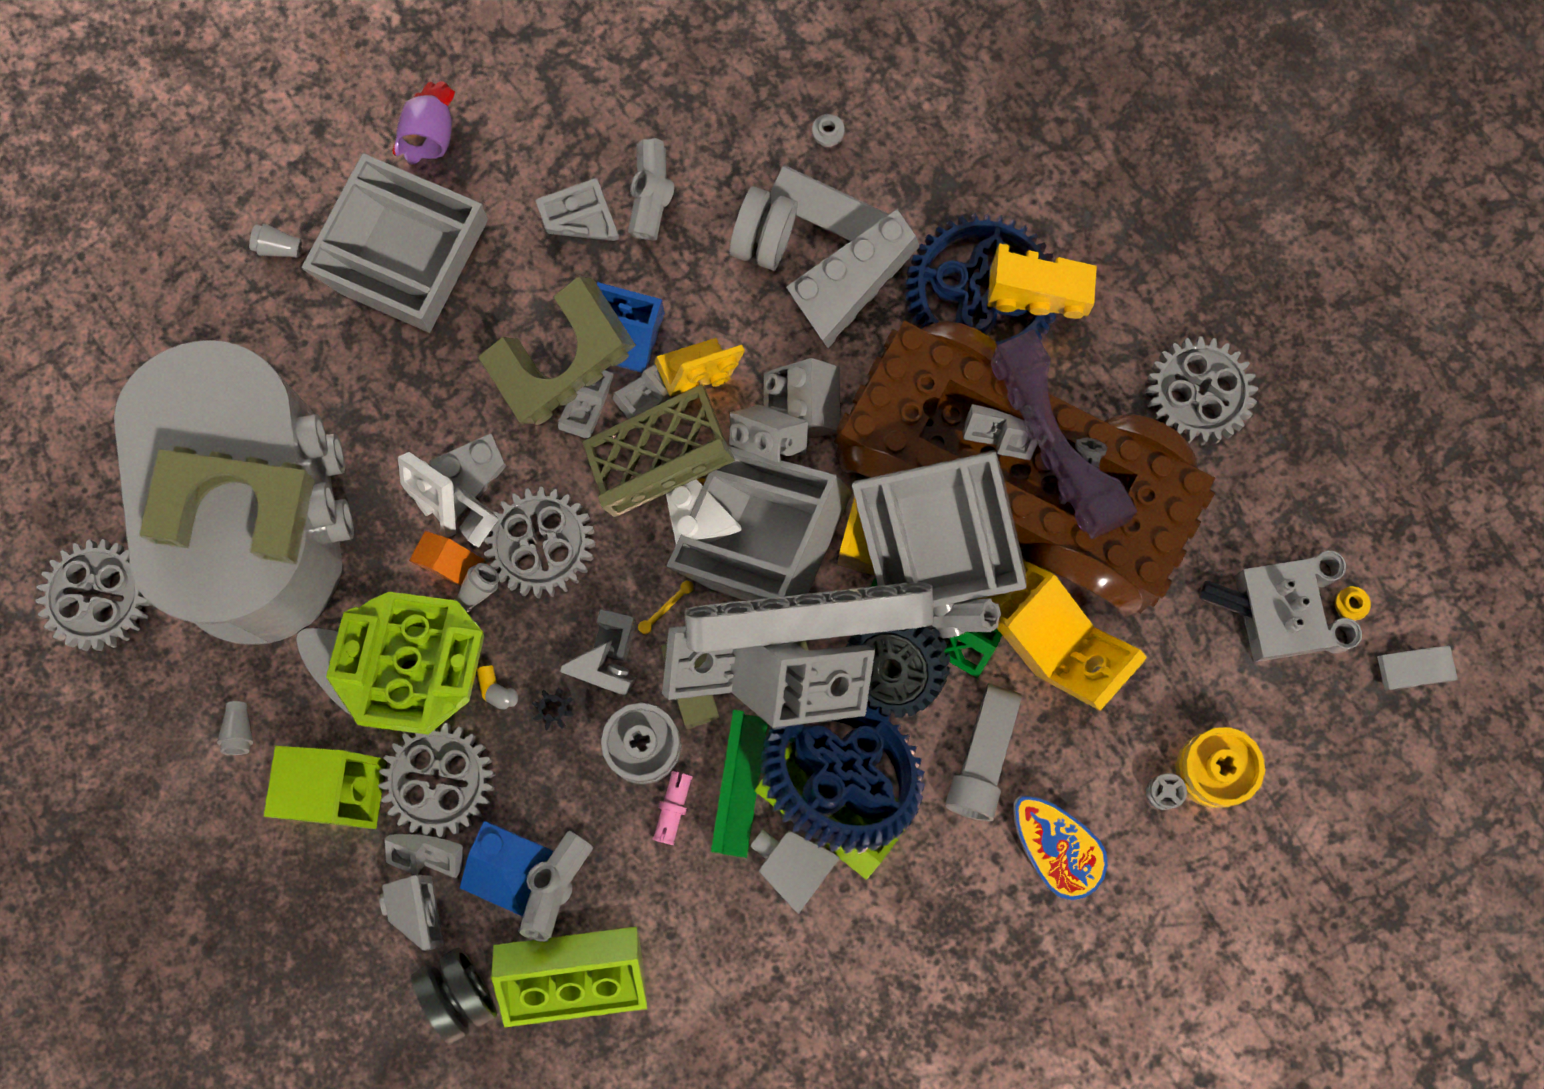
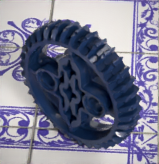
M988 212L982 221H979L976 213L971 216L970 222H967L963 215L959 217L958 225L949 220L946 222V230L938 226L935 229V236L930 234L926 236V245L919 244L920 247L917 249L919 255L914 254L912 256L911 264L913 266L907 269V275L910 278L905 281V288L909 290L906 292L905 300L912 302L908 305V312L916 314L912 322L914 325L923 324L920 329L939 322L931 312L927 302L925 284L927 283L931 284L933 292L941 300L958 304L956 323L973 327V316L975 312H978L979 323H977L975 329L988 335L995 326L998 314L1018 317L1030 311L1016 309L1013 312H1001L996 307H992L991 310L987 309L991 266H988L989 261L987 259L990 252H993L992 257H995L999 243H1006L1017 249L1024 256H1026L1028 250L1039 252L1038 259L1052 262L1054 258L1053 253L1043 254L1047 247L1046 242L1036 245L1037 233L1031 234L1028 237L1026 235V225L1022 226L1020 230L1014 228L1016 225L1015 219L1011 220L1009 225L1003 223L1002 215L998 216L996 222L991 221V216ZM970 238H988L979 242L974 247L969 264L950 260L940 264L936 269L930 268L936 256L949 245ZM945 277H953L959 284L949 286L943 279ZM970 279L968 289L965 291L967 280ZM985 282L986 293L984 292L983 297H981L980 286ZM1050 312L1048 315H1035L1021 332L1011 338L996 341V343L1002 348L1008 359L1009 353L1017 359L1021 355V349L1029 352L1033 347L1032 342L1035 344L1041 342V334L1049 332L1050 326L1048 323H1054L1056 314Z
M867 705L865 716L828 720L857 728L846 734L843 739H840L826 727L804 726L809 723L770 728L769 735L764 741V750L761 753V760L764 762L761 765L760 772L765 774L762 785L770 787L767 792V798L777 800L773 811L783 810L785 813L782 817V822L791 820L794 823L793 833L801 829L806 833L805 841L810 840L812 837L816 838L818 848L824 846L825 843H829L831 852L837 851L842 846L846 855L851 853L854 848L860 854L865 852L867 848L873 851L878 849L880 845L884 847L895 838H898L904 832L903 830H906L911 825L912 819L918 813V806L922 803L923 796L921 793L924 790L925 784L921 780L925 772L918 769L922 759L913 756L916 753L917 746L907 744L910 734L902 735L899 732L901 724L893 725L890 722L891 714L889 716H882L879 714V706L873 710ZM788 741L793 745L796 764L811 776L802 789V797L795 789L787 771L785 750ZM883 750L888 755L896 771L899 785L898 802L894 800L895 796L891 781L876 768L883 755ZM819 792L825 794L828 799L821 796ZM845 804L860 817H881L883 821L872 825L853 826L833 821L827 817L836 814Z

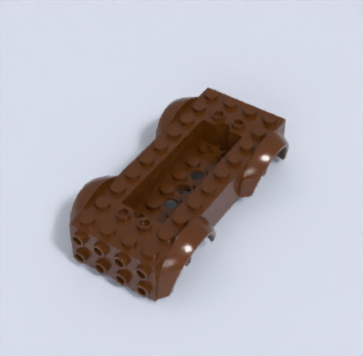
M903 321L898 331L895 329L891 330L884 344L885 350L881 358L876 357L869 370L868 375L870 377L866 385L859 387L852 403L854 405L850 415L845 413L836 431L838 434L834 443L838 445L836 457L839 458L841 470L848 474L849 472H855L873 478L979 455L980 450L988 445L994 446L997 449L996 445L963 439L962 430L972 404L998 410L1024 420L1041 430V435L1031 460L1000 455L998 461L1006 485L1019 546L1025 549L1026 561L1095 593L1114 605L1119 610L1118 614L1124 617L1136 612L1141 614L1148 606L1154 608L1159 598H1164L1172 583V580L1168 577L1174 568L1177 569L1185 557L1187 550L1183 549L1188 539L1193 538L1199 528L1201 521L1197 518L1203 509H1207L1215 494V491L1210 489L1215 477L1198 469L1195 453L1190 444L1177 431L1160 421L1134 414L1118 415L1102 421L1013 376L1010 361L1002 348L989 336L973 327L962 323L945 321L933 323L920 329ZM1081 438L1096 439L1108 447L1106 455L1101 456L1099 463L1102 479L1098 502L1094 510L1088 509L1087 505L1072 502H1067L1065 505L1059 504V493L1054 495L1047 494L1041 486L1042 480L1046 477L1056 478L1061 483L1062 476L1066 473L1068 462H1075L1078 451L1075 445L1077 439ZM1015 464L1025 466L1029 473L1028 477L1024 479L1014 477L1011 473V466Z

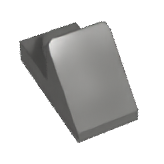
M612 640L569 660L562 665L560 670L561 673L624 696L632 690L636 677L629 675V670L623 666L609 664L608 667L604 666Z

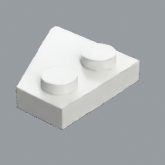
M410 452L399 456V474L402 487L416 501L425 516L433 513L439 520L440 530L438 533L441 536L449 538L455 535L453 482L447 476H443L430 467L427 462L420 460Z
M697 479L666 493L676 544L680 535L708 544L742 530L740 524L709 492H707L696 518L690 516L703 487ZM683 544V547L690 548L687 544Z

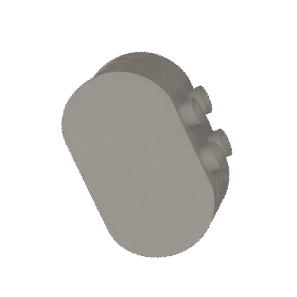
M195 341L172 347L148 360L133 373L124 385L118 397L114 414L129 561L136 586L141 594L162 612L184 621L194 622L208 634L228 642L246 645L267 644L297 634L313 623L332 600L342 572L340 541L351 540L354 537L353 519L346 499L335 500L332 489L331 476L345 472L344 454L338 435L336 433L326 435L320 416L312 411L263 358L242 346L223 341ZM174 446H181L195 450L196 455L209 456V453L214 451L231 455L232 460L245 462L246 457H256L268 461V465L281 467L282 462H291L304 466V470L315 480L297 564L263 560L250 552L258 515V501L252 487L242 483L220 485L211 490L202 499L197 509L189 548L154 544L139 536L159 449L173 451Z

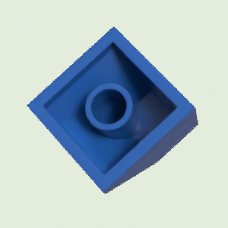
M484 821L468 854L460 889L523 917L531 893L527 885V876L535 865L547 862L554 851L493 823Z

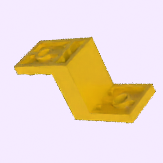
M1023 560L1027 589L977 599H991L993 603L999 605L1001 616L997 629L1035 676L1101 711L1147 659L1139 648L1095 628L1055 574ZM1097 666L1101 667L1096 672H1092Z

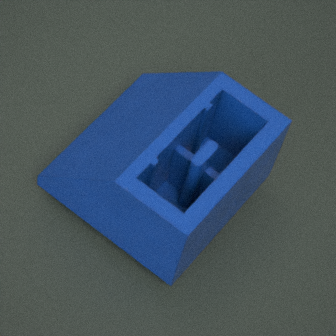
M597 282L599 289L636 344L633 349L627 352L629 357L616 366L643 373L648 368L665 314L662 299Z

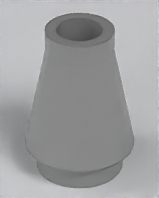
M264 223L262 226L254 225L249 248L251 251L257 252L258 256L298 258L302 239L293 237Z
M479 563L476 566L470 567L454 600L458 601L466 612H470L474 606L498 589V573L493 567L485 563Z
M241 701L227 702L217 744L220 745V752L227 755L247 754L250 752V745L254 743L247 712V703Z

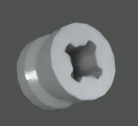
M1164 773L1152 778L1146 787V797L1149 803L1154 808L1160 810H1169L1180 806L1185 801L1187 795V787L1184 781L1178 775L1172 773Z

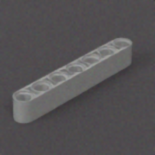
M911 582L692 607L685 611L687 648L694 652H709L926 627L934 622L933 586L923 582Z

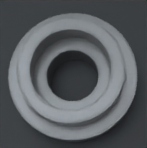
M821 115L813 123L812 135L820 145L825 147L834 146L844 136V124L835 115ZM824 126H831L834 130L832 132H825L822 128Z

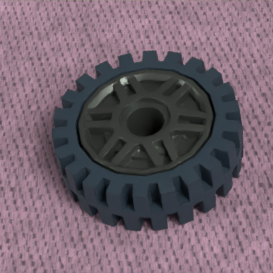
M926 626L852 635L849 638L848 644L845 647L869 645L875 650L868 694L869 708L874 710L879 706L882 709L881 715L889 716L894 713L895 718H902L906 713L908 716L917 714L919 710L923 711L937 698L950 672V667L947 666L950 662V655L944 652L947 645L945 640H938L940 632L936 628L931 631ZM891 659L897 660L902 668L895 667Z

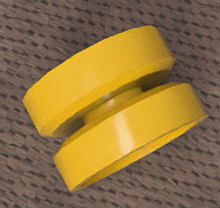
M1231 727L1213 728L1190 738L1179 750L1175 764L1176 775L1184 781L1187 787V796L1196 804L1208 808L1234 806L1252 798L1261 787L1265 775L1264 756L1257 743L1245 732Z

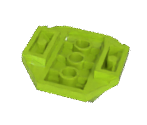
M387 592L371 599L359 608L356 606L343 612L326 678L357 725L429 735L470 701L484 634L456 600ZM408 661L417 662L416 665L410 669L402 668V666Z

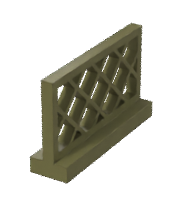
M702 384L582 441L601 494L598 496L601 507L613 517H617L735 461L731 449L727 446L707 391ZM700 397L702 407L697 418L684 414L688 402ZM665 413L673 415L667 432L654 428L658 417ZM706 415H707V418H708L709 422L704 421ZM681 419L694 423L687 439L674 435ZM701 426L712 429L715 440L704 445L695 443ZM634 428L644 430L637 446L624 443L628 431ZM651 433L664 437L657 454L644 450ZM671 440L684 444L680 456L674 459L664 457ZM604 442H609L614 445L607 460L597 458L594 447ZM621 447L634 451L627 468L614 464ZM641 454L654 459L650 470L643 474L634 471ZM611 469L624 473L620 484L608 489L606 480Z

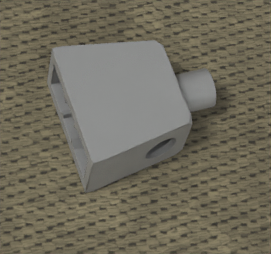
M762 830L750 846L767 859L759 869L760 874L798 914L840 859L837 855L822 847L818 848V845L808 840L805 841L803 837L789 830L780 842Z

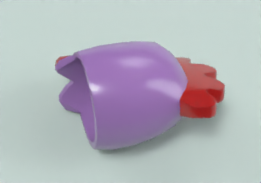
M443 81L437 84L428 82L421 93L417 92L403 106L397 127L396 142L393 145L392 152L395 156L404 153V157L410 165L417 164L422 158L432 159L441 157L449 146L452 118L448 106L455 95V91ZM406 135H420L427 138L423 145L417 147L410 145L402 137Z

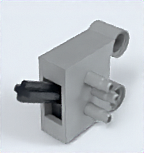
M1325 551L1310 559L1243 569L1235 575L1238 591L1211 581H1205L1199 592L1201 600L1244 616L1254 662L1321 651L1340 654L1356 647L1362 639L1360 625L1350 618H1342L1329 625L1326 623L1318 587L1330 585L1340 579L1346 571L1344 558L1335 551ZM1320 562H1324L1330 567V576H1326L1321 572L1319 568ZM1336 628L1345 632L1347 636L1346 644L1340 643L1335 636Z

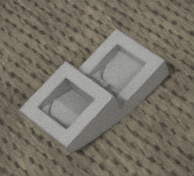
M654 364L644 370L639 379L616 391L612 399L625 416L630 419L672 397L669 396L659 371Z
M604 370L602 372L603 377L590 386L585 385L576 392L578 396L566 404L558 421V430L586 439L592 436L613 379L612 372Z
M972 404L962 434L965 440L996 445L997 454L1031 460L1040 438L1041 430L1007 413Z
M1450 646L1399 652L1377 657L1385 691L1458 680Z
M416 834L388 835L385 839L386 863L414 875H418L422 868L427 866L456 878L463 869V845L437 837Z

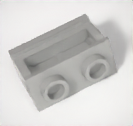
M761 405L730 412L729 445L777 463L780 462V454L785 456L794 454L802 456L806 454L808 421Z

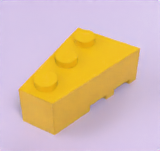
M999 243L990 268L989 307H996L1001 312H1013L1016 309L1030 310V313L1034 315H1048L1050 312L1061 313L1071 319H1078L1089 315L1095 301L1097 266L1057 257L1055 262L1038 259L1039 252L1031 250L1026 252V256L1009 252V245Z

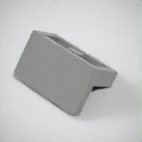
M456 486L454 494L463 504L472 509L459 529L467 541L479 548L499 519L488 506Z

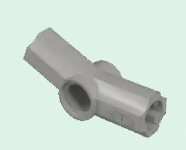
M656 138L643 139L637 144V173L632 179L630 188L631 195L635 197L628 233L639 239L657 240L663 208L668 205L674 193L673 181L666 178V148L664 147V142Z
M972 599L933 607L934 622L928 628L931 631L936 628L940 632V638H951L965 632H992L998 628L1001 611L999 605L993 603L991 599Z
M567 831L547 862L535 865L527 876V885L531 893L519 929V933L524 937L536 941H548L551 938L560 905L564 904L572 894L573 886L571 880L593 849L588 842L573 832Z

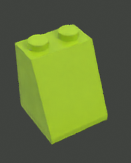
M275 746L263 817L377 829L382 789L378 788V785L384 782V775L380 774L379 770L386 769L387 761L384 758L343 750Z

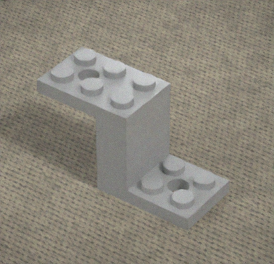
M686 626L669 628L662 695L668 700L733 693L773 728L865 716L875 650L869 645H857L805 651L795 642L709 652H694L687 648ZM707 653L706 661L700 667L695 668L694 663L698 656ZM841 677V683L831 691L830 688L833 681Z

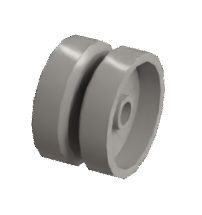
M752 186L743 201L734 226L729 249L730 256L748 261L757 249V264L771 270H776L784 255L793 229L798 201L779 196L771 206L770 192Z
M645 703L626 705L615 712L604 726L601 738L603 757L610 768L626 781L641 785L655 783L668 776L679 762L682 749L680 732L669 714L655 705ZM640 739H647L649 741L646 744L648 749L644 752H641L636 747Z

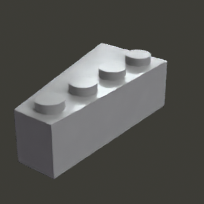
M896 209L786 286L828 349L836 341L835 338L843 329L855 320L856 315L868 301L871 302L878 294V290L889 278L891 279L920 247L917 237L898 209Z

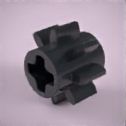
M561 688L556 690L555 695H549L545 690H542L544 698L540 702H532V705L539 710V714L535 715L533 720L541 722L545 719V730L548 732L552 730L553 725H559L560 728L565 730L566 725L564 721L568 717H576L568 708V706L575 702L574 699L571 697L562 700L563 690ZM552 702L557 706L562 705L558 709L559 716L556 718L550 714L546 715L550 711L549 704Z

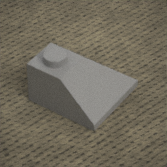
M415 875L382 885L384 893L380 894L379 902L382 914L388 915V921L422 950L444 947L432 876Z

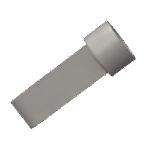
M990 683L987 684L960 776H954L945 804L947 809L972 819L993 821L1001 794L997 784L1021 703V693Z

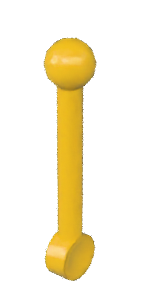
M688 580L683 581L680 586L681 589L648 621L643 620L639 623L638 630L644 635L649 634L652 631V625L685 593L688 594L693 591V583Z

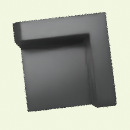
M600 609L597 618L599 630L594 648L612 640L607 658L626 662L636 621L632 616Z

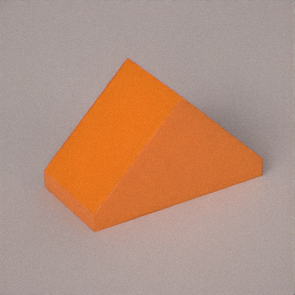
M428 531L424 532L409 559L411 563L460 587L470 567L486 562L483 558L453 540Z

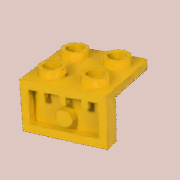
M716 337L659 355L654 363L669 396L672 397L701 384L703 386L712 384L715 387L730 380L734 369L739 365L745 350L743 345L722 350Z

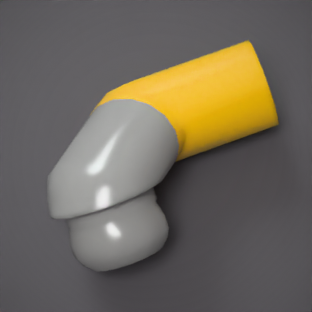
M493 665L477 668L481 695L486 702L498 709H507L517 704L518 694L513 688L506 689L497 684Z

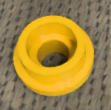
M1350 586L1342 589L1337 594L1335 608L1342 618H1350L1357 621L1369 613L1371 601L1363 589ZM1350 597L1357 599L1359 603L1357 609L1350 606Z

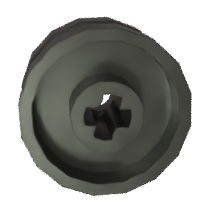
M459 947L440 957V970L432 965H427L411 975L412 986L420 1006L436 1032L449 1045L469 1034L468 1021L480 1027L497 1017V1010L486 984L472 961Z

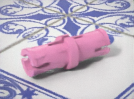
M671 771L664 802L660 801L658 808L661 809V813L652 840L674 846L681 815L686 813L687 808L684 807L693 777Z

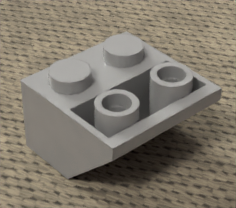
M809 358L764 372V407L808 421L807 438H817L836 433L840 423V367Z

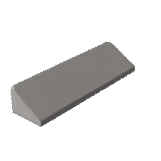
M785 165L782 167L770 192L771 204L779 196L798 201L797 216L850 241L889 215Z

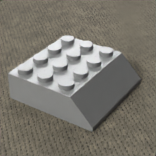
M362 153L304 261L302 269L338 293L430 333L488 221V217L481 203Z
M728 446L733 453L735 461L708 474L690 516L696 518L707 492H709L740 524L742 530L708 544L680 535L667 567L712 590L745 601L808 594L852 491L837 475L782 460L777 463L745 450ZM683 544H687L690 548L683 547Z
M995 451L852 482L878 586L911 582L928 583L933 586V607L1027 589L1026 572L1003 473Z

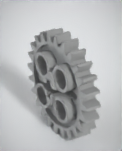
M1199 336L1194 346L1189 338H1185L1182 348L1178 344L1173 343L1169 349L1170 353L1163 351L1159 356L1161 362L1155 361L1151 369L1155 373H1150L1146 380L1153 384V386L1148 387L1145 394L1155 397L1147 406L1148 408H1158L1159 410L1153 419L1159 420L1164 418L1166 425L1175 428V431L1179 434H1186V441L1189 444L1195 436L1198 437L1200 445H1204L1208 441L1209 436L1214 444L1221 440L1222 435L1229 439L1234 434L1233 429L1239 431L1245 425L1242 420H1248L1252 416V412L1247 408H1253L1257 404V401L1249 396L1254 395L1258 391V387L1248 385L1256 376L1255 374H1245L1244 372L1250 364L1249 361L1239 364L1237 359L1241 352L1237 351L1232 355L1228 354V343L1221 349L1217 348L1216 338H1213L1209 345H1205L1202 336ZM1187 364L1197 365L1201 370V374H1194L1189 371ZM1175 376H1179L1180 380H1176ZM1222 379L1228 382L1231 391L1220 388L1217 380ZM1200 387L1205 389L1203 395L1198 393ZM1172 391L1181 392L1186 402L1176 401L1172 396ZM1222 401L1227 402L1228 406H1225ZM1202 407L1212 409L1215 413V419L1207 418L1202 412Z
M540 487L537 496H533L529 488H526L524 499H520L518 495L513 493L514 504L510 506L502 501L503 514L493 512L499 520L490 531L493 536L486 537L483 541L486 545L493 547L484 552V555L487 559H496L490 566L496 571L501 570L498 574L500 582L510 578L507 586L509 590L513 591L521 585L520 593L522 596L526 597L530 589H533L536 598H540L542 590L546 589L550 596L554 597L555 587L558 585L564 592H567V580L570 579L578 584L579 580L575 573L577 571L588 572L586 566L582 563L583 560L591 561L594 559L593 555L586 551L588 548L596 547L594 540L586 538L595 533L593 526H584L590 520L587 513L578 515L582 509L579 502L570 507L571 497L569 494H566L559 500L557 489H553L551 494L546 496L544 488ZM533 514L537 515L539 532L545 540L542 545L549 566L547 571L542 569L541 555L535 546L537 537L531 520ZM553 515L561 517V523L557 528H545L544 524L548 517ZM519 523L528 525L527 532L523 536H511V531L515 525ZM564 547L569 550L568 557L564 561L555 562L552 560V554L556 549ZM523 557H535V563L532 568L528 570L519 569V562Z
M90 539L87 540L85 549L83 546L74 543L73 554L61 550L60 553L63 561L59 563L55 560H50L49 562L54 568L53 572L41 573L43 577L48 579L47 584L37 585V589L45 592V596L35 601L46 606L45 609L38 613V616L50 619L46 622L44 628L50 631L56 630L53 638L60 641L65 639V645L74 648L78 644V649L88 651L92 645L93 649L102 651L105 642L108 646L115 648L117 647L116 637L128 641L129 635L127 630L129 628L137 631L140 630L139 625L135 621L137 617L147 619L148 615L141 611L142 606H150L152 604L144 598L134 582L130 568L128 550L124 551V546L115 543L111 547V543L104 539L101 540L99 546L96 542ZM86 569L85 579L77 583L78 574ZM120 573L119 583L111 588L110 581L112 577ZM74 589L92 594H97L100 591L108 596H124V600L112 601L101 597H91L89 599L79 594H66V590ZM75 603H79L78 613L70 617L71 607ZM113 607L112 617L104 622V612L108 608Z
M444 723L440 732L436 728L429 735L415 733L416 737L412 738L406 733L402 734L405 745L402 747L393 743L391 746L397 753L395 757L384 756V759L391 764L390 769L379 770L380 774L388 777V781L379 784L378 788L389 790V794L384 796L381 801L382 803L394 804L388 811V815L395 816L401 814L397 825L403 827L411 822L409 832L412 834H416L423 827V835L431 836L433 830L436 829L438 837L445 838L447 827L456 835L459 834L458 823L461 822L470 828L472 826L469 818L471 814L478 817L483 816L478 805L480 803L490 805L491 803L483 796L484 791L495 790V787L486 784V779L495 776V772L485 770V766L492 762V758L480 757L486 747L483 744L473 747L476 736L470 734L463 739L464 729L458 727L451 734V725L448 723ZM428 751L431 756L430 764L426 768L419 770L416 766V757L419 753ZM463 756L466 761L465 769L461 773L454 775L451 773L450 763L455 757ZM415 773L436 777L439 773L440 776L447 779L467 781L468 785L467 787L437 784L435 786L426 781L407 779V774ZM421 786L424 790V798L419 804L413 805L409 800V793L414 787ZM456 791L459 795V803L454 809L447 810L444 806V797L448 792Z

